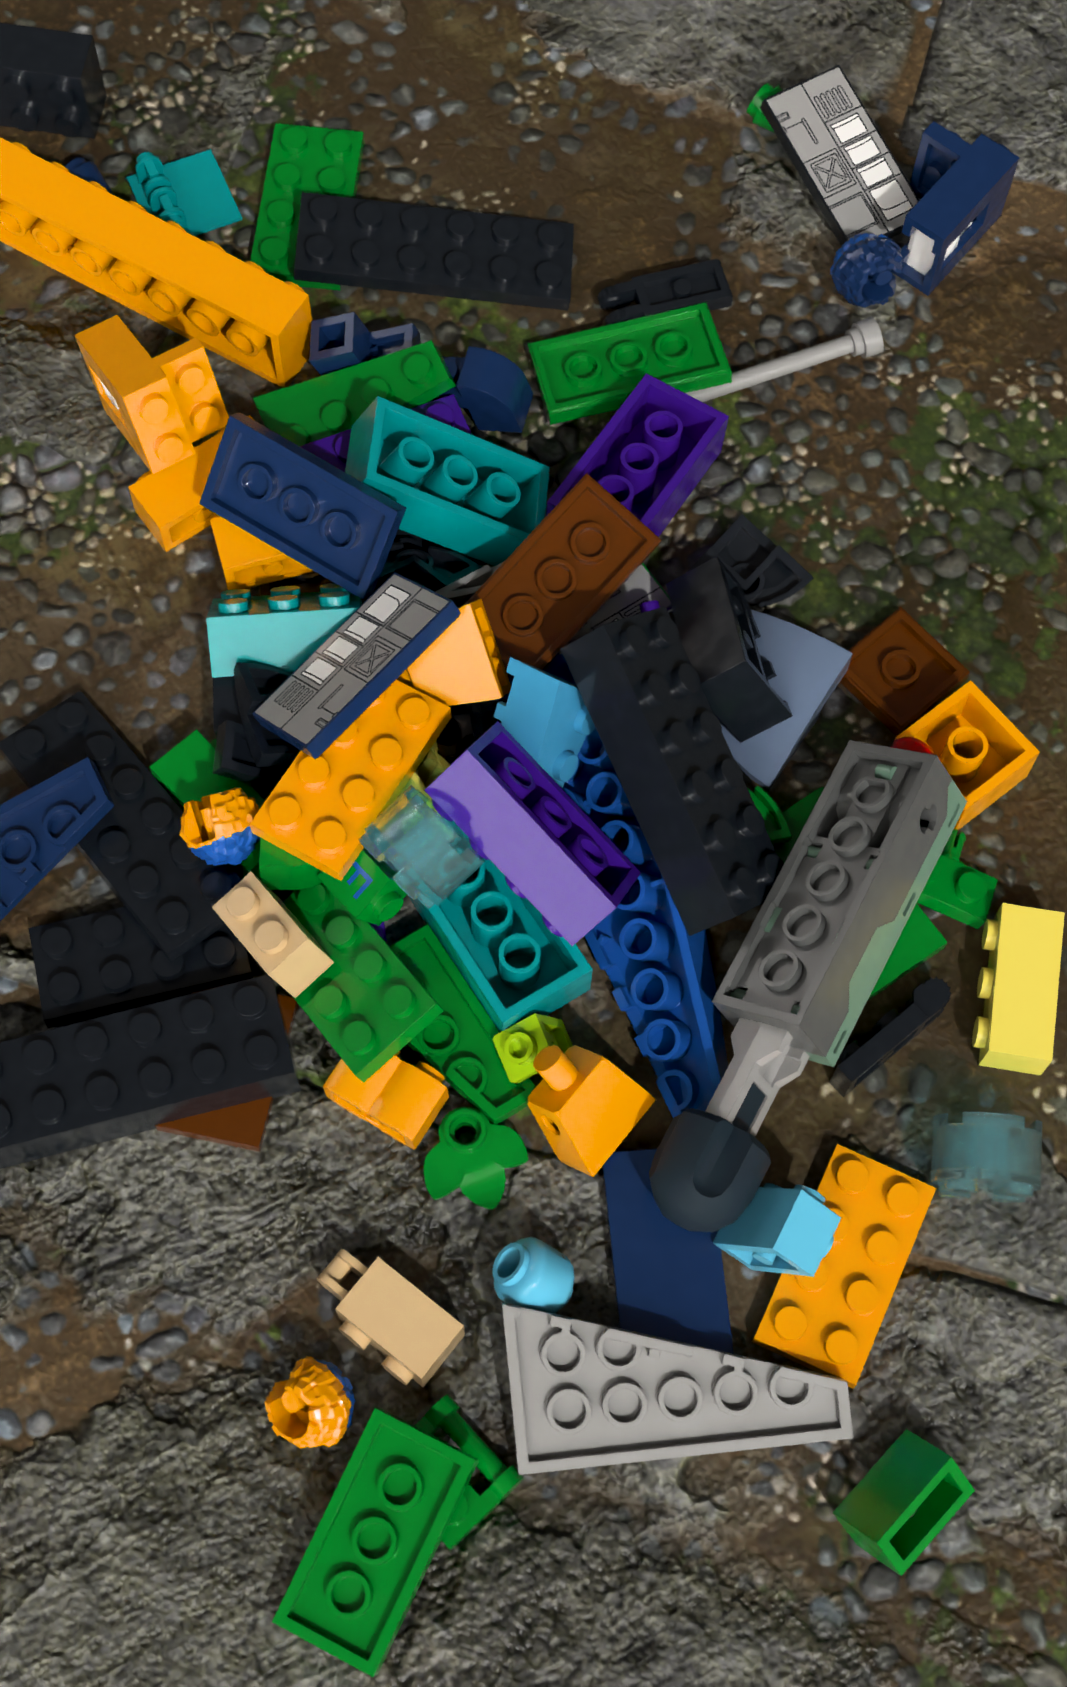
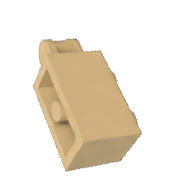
M341 1248L316 1278L324 1288L341 1301L335 1308L338 1318L343 1322L338 1330L361 1350H365L370 1344L386 1358L381 1365L404 1385H407L413 1379L424 1387L465 1336L463 1324L379 1257L367 1268L354 1256ZM353 1271L360 1279L348 1292L340 1284Z

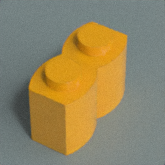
M399 1051L370 1078L362 1082L341 1058L322 1086L326 1097L355 1116L371 1123L396 1141L416 1150L449 1098L448 1089L442 1084L445 1077L438 1070L422 1061H418L416 1066L402 1061L398 1058Z

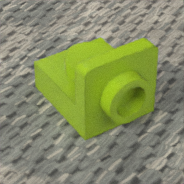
M537 1013L530 1015L493 1037L494 1045L509 1081L517 1084L538 1074L533 1067V1062L541 1050L548 1046L556 1045L565 1053L569 1047L573 1046L562 1019Z

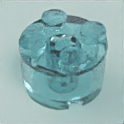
M411 784L365 828L366 833L359 838V841L380 863L384 861L391 869L397 872L392 877L393 880L414 901L418 899L424 906L430 909L434 904L439 906L485 860L473 850L469 840L451 821L443 818L435 808L431 809L426 804L429 799Z
M962 1112V1123L948 1124V1113L933 1116L931 1183L939 1186L938 1196L953 1199L971 1198V1193H978V1190L992 1191V1200L997 1202L1024 1203L1025 1197H1033V1191L1041 1189L1043 1122L1035 1120L1025 1128L1024 1116L988 1112Z

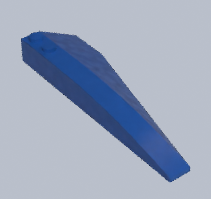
M563 654L557 655L544 669V671L576 685ZM508 674L510 685H512L513 678ZM509 693L506 694L505 696H503L502 698L495 699V700H505V699H508ZM595 727L593 732L586 736L578 753V766L574 775L565 782L562 789L633 863L641 874L617 908L584 937L600 969L606 971L615 989L612 991V994L620 1010L626 1012L637 1034V1037L634 1039L643 1057H648L658 1077L656 1084L672 1117L674 1118L691 1108L705 1111L728 1068L721 1015L718 1008L712 1003L717 991L706 929L689 936Z

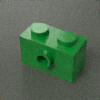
M906 1429L834 1510L833 1514L857 1546L902 1576L973 1494L975 1489L950 1455Z

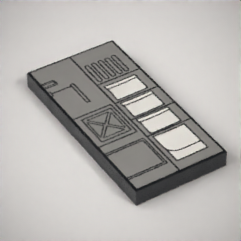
M840 65L762 101L760 109L841 247L850 238H854V235L860 233L883 234L888 238H892L902 232L907 213L920 200Z

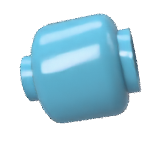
M534 1237L521 1238L514 1243L508 1244L498 1253L493 1265L494 1290L499 1299L505 1303L556 1313L568 1303L572 1296L574 1267L566 1255Z

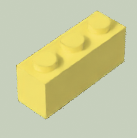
M1002 903L993 920L986 919L982 934V949L989 950L988 968H981L977 984V997L985 999L983 1017H976L972 1035V1046L980 1048L979 1066L1042 1075L1052 1062L1064 912Z

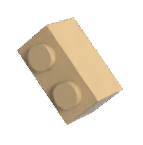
M249 872L212 906L213 910L264 971L294 998L301 994L334 963L280 898L252 872Z

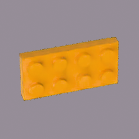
M396 679L318 758L314 759L302 751L298 753L250 822L251 832L342 881L451 719V707Z
M837 1144L816 1190L826 1199L823 1205L841 1217L833 1235V1245L828 1254L822 1258L814 1277L781 1273L752 1342L817 1373L844 1378L848 1383V1387L853 1389L857 1385L936 1188Z

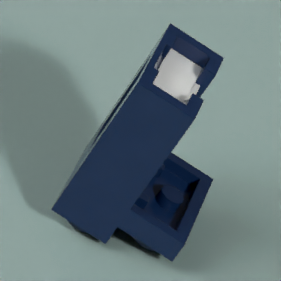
M933 121L922 134L910 180V185L917 197L920 198V201L907 213L901 233L910 237V240L901 251L903 257L902 272L900 274L893 270L891 272L928 296L1001 216L1019 157L1010 152L1004 145L994 142L984 134H981L971 145L964 141L957 133L949 131Z

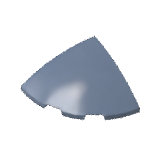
M751 610L761 637L755 639L761 662L764 663L769 660L777 675L768 680L769 684L779 697L788 703L793 716L742 743L734 737L721 721L720 724L733 758L741 770L754 782L770 791L820 717L823 706L846 674L853 653L800 626Z

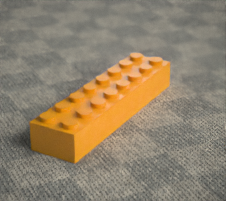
M0 137L1 242L189 340L196 337L210 351L282 388L288 387L310 357L312 321L309 294L305 293L300 286L291 281L283 282L266 273L258 264L252 261L244 262L226 253L217 243L213 241L205 242L187 233L176 222L164 221L148 213L140 204L134 201L126 202L109 193L101 184L95 181L87 182L75 176L62 164L55 161L48 162L32 154L23 144L18 142L11 143Z

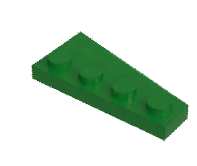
M430 340L254 397L253 400L266 428L294 444L302 446L351 429L355 421L377 396L411 409L426 404L452 389L456 384L438 347Z
M427 924L391 945L392 950L444 1010L407 1045L428 1065L438 1070L445 1077L444 1080L474 1108L481 1111L492 1124L498 1125L528 1106V1096L536 1086L530 1078L519 1084L509 1081L493 1042V1037L500 1032L430 926Z

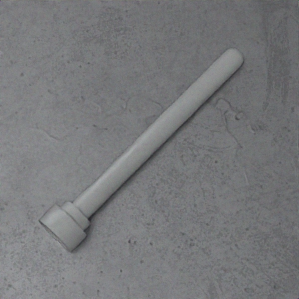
M873 317L854 322L852 328L845 331V336L733 372L732 383L686 394L701 402H706L847 354H851L853 357L860 355L864 359L883 352L882 333L877 321Z

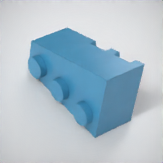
M510 657L506 672L514 676L507 703L503 701L497 702L494 718L501 721V725L548 775L563 788L565 782L574 775L578 766V753L586 736L595 729V725L577 685Z

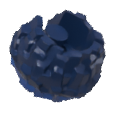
M860 233L854 235V238H850L849 241H846L838 249L830 269V274L838 294L842 295L848 303L861 308L887 303L889 301L888 298L895 294L896 277L892 274L891 270L898 274L902 272V249L893 239L883 234Z

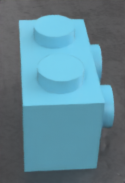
M765 1183L764 1187L758 1188L753 1200L734 1223L719 1229L713 1244L754 1271L814 1277L822 1258L828 1254L833 1245V1235L841 1217L823 1205L826 1200L823 1195L807 1186L797 1184L794 1189H788L771 1183Z

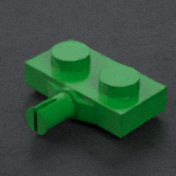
M953 829L917 903L975 929H979L986 922L998 879L971 868L959 860L966 835L960 832L956 837L958 830Z

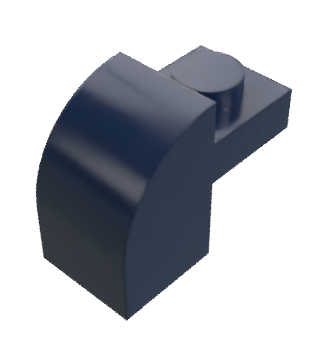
M355 312L311 321L309 361L322 376L420 344V332L413 323L369 332Z
M471 346L468 347L465 357L442 356L456 386L429 402L454 394L459 407L468 408L478 430L522 433L533 392L525 374L514 362L496 352Z

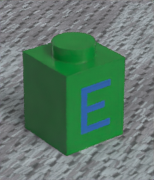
M369 844L365 845L342 881L323 871L317 875L356 919L378 926L382 922L394 917L400 911L404 903L403 899L413 889L409 882L377 848Z

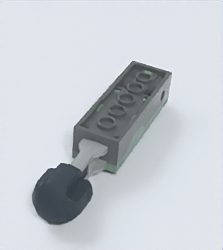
M902 737L894 740L891 747L849 740L712 1000V1003L734 1026L731 1034L734 1056L707 1109L702 1111L691 1108L673 1118L654 1154L649 1172L653 1197L663 1216L688 1231L715 1232L734 1223L753 1200L771 1164L767 1149L755 1136L779 1089L800 1076L808 1060L831 1067L835 1066L967 803L938 756L934 755L930 746L923 741L913 737Z

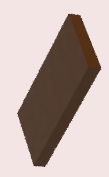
M586 473L464 605L482 599L505 670H507L510 657L544 670L561 652L560 649L576 636L659 546L661 539Z

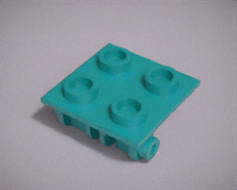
M211 149L164 165L160 158L154 156L153 153L144 152L136 159V174L126 177L137 203L145 208L148 213L164 221L176 222L193 236L243 220Z

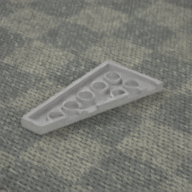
M502 1302L519 1475L853 1438L848 1383L844 1378Z

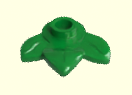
M459 1107L447 1113L440 1123V1142L425 1157L424 1180L427 1191L433 1200L444 1198L460 1188L462 1194L474 1204L486 1209H494L501 1201L505 1191L506 1176L504 1168H514L528 1162L526 1146L521 1136L512 1128L490 1124L488 1118L475 1108ZM462 1127H469L474 1130L476 1136L471 1142L462 1143L456 1139V1132Z

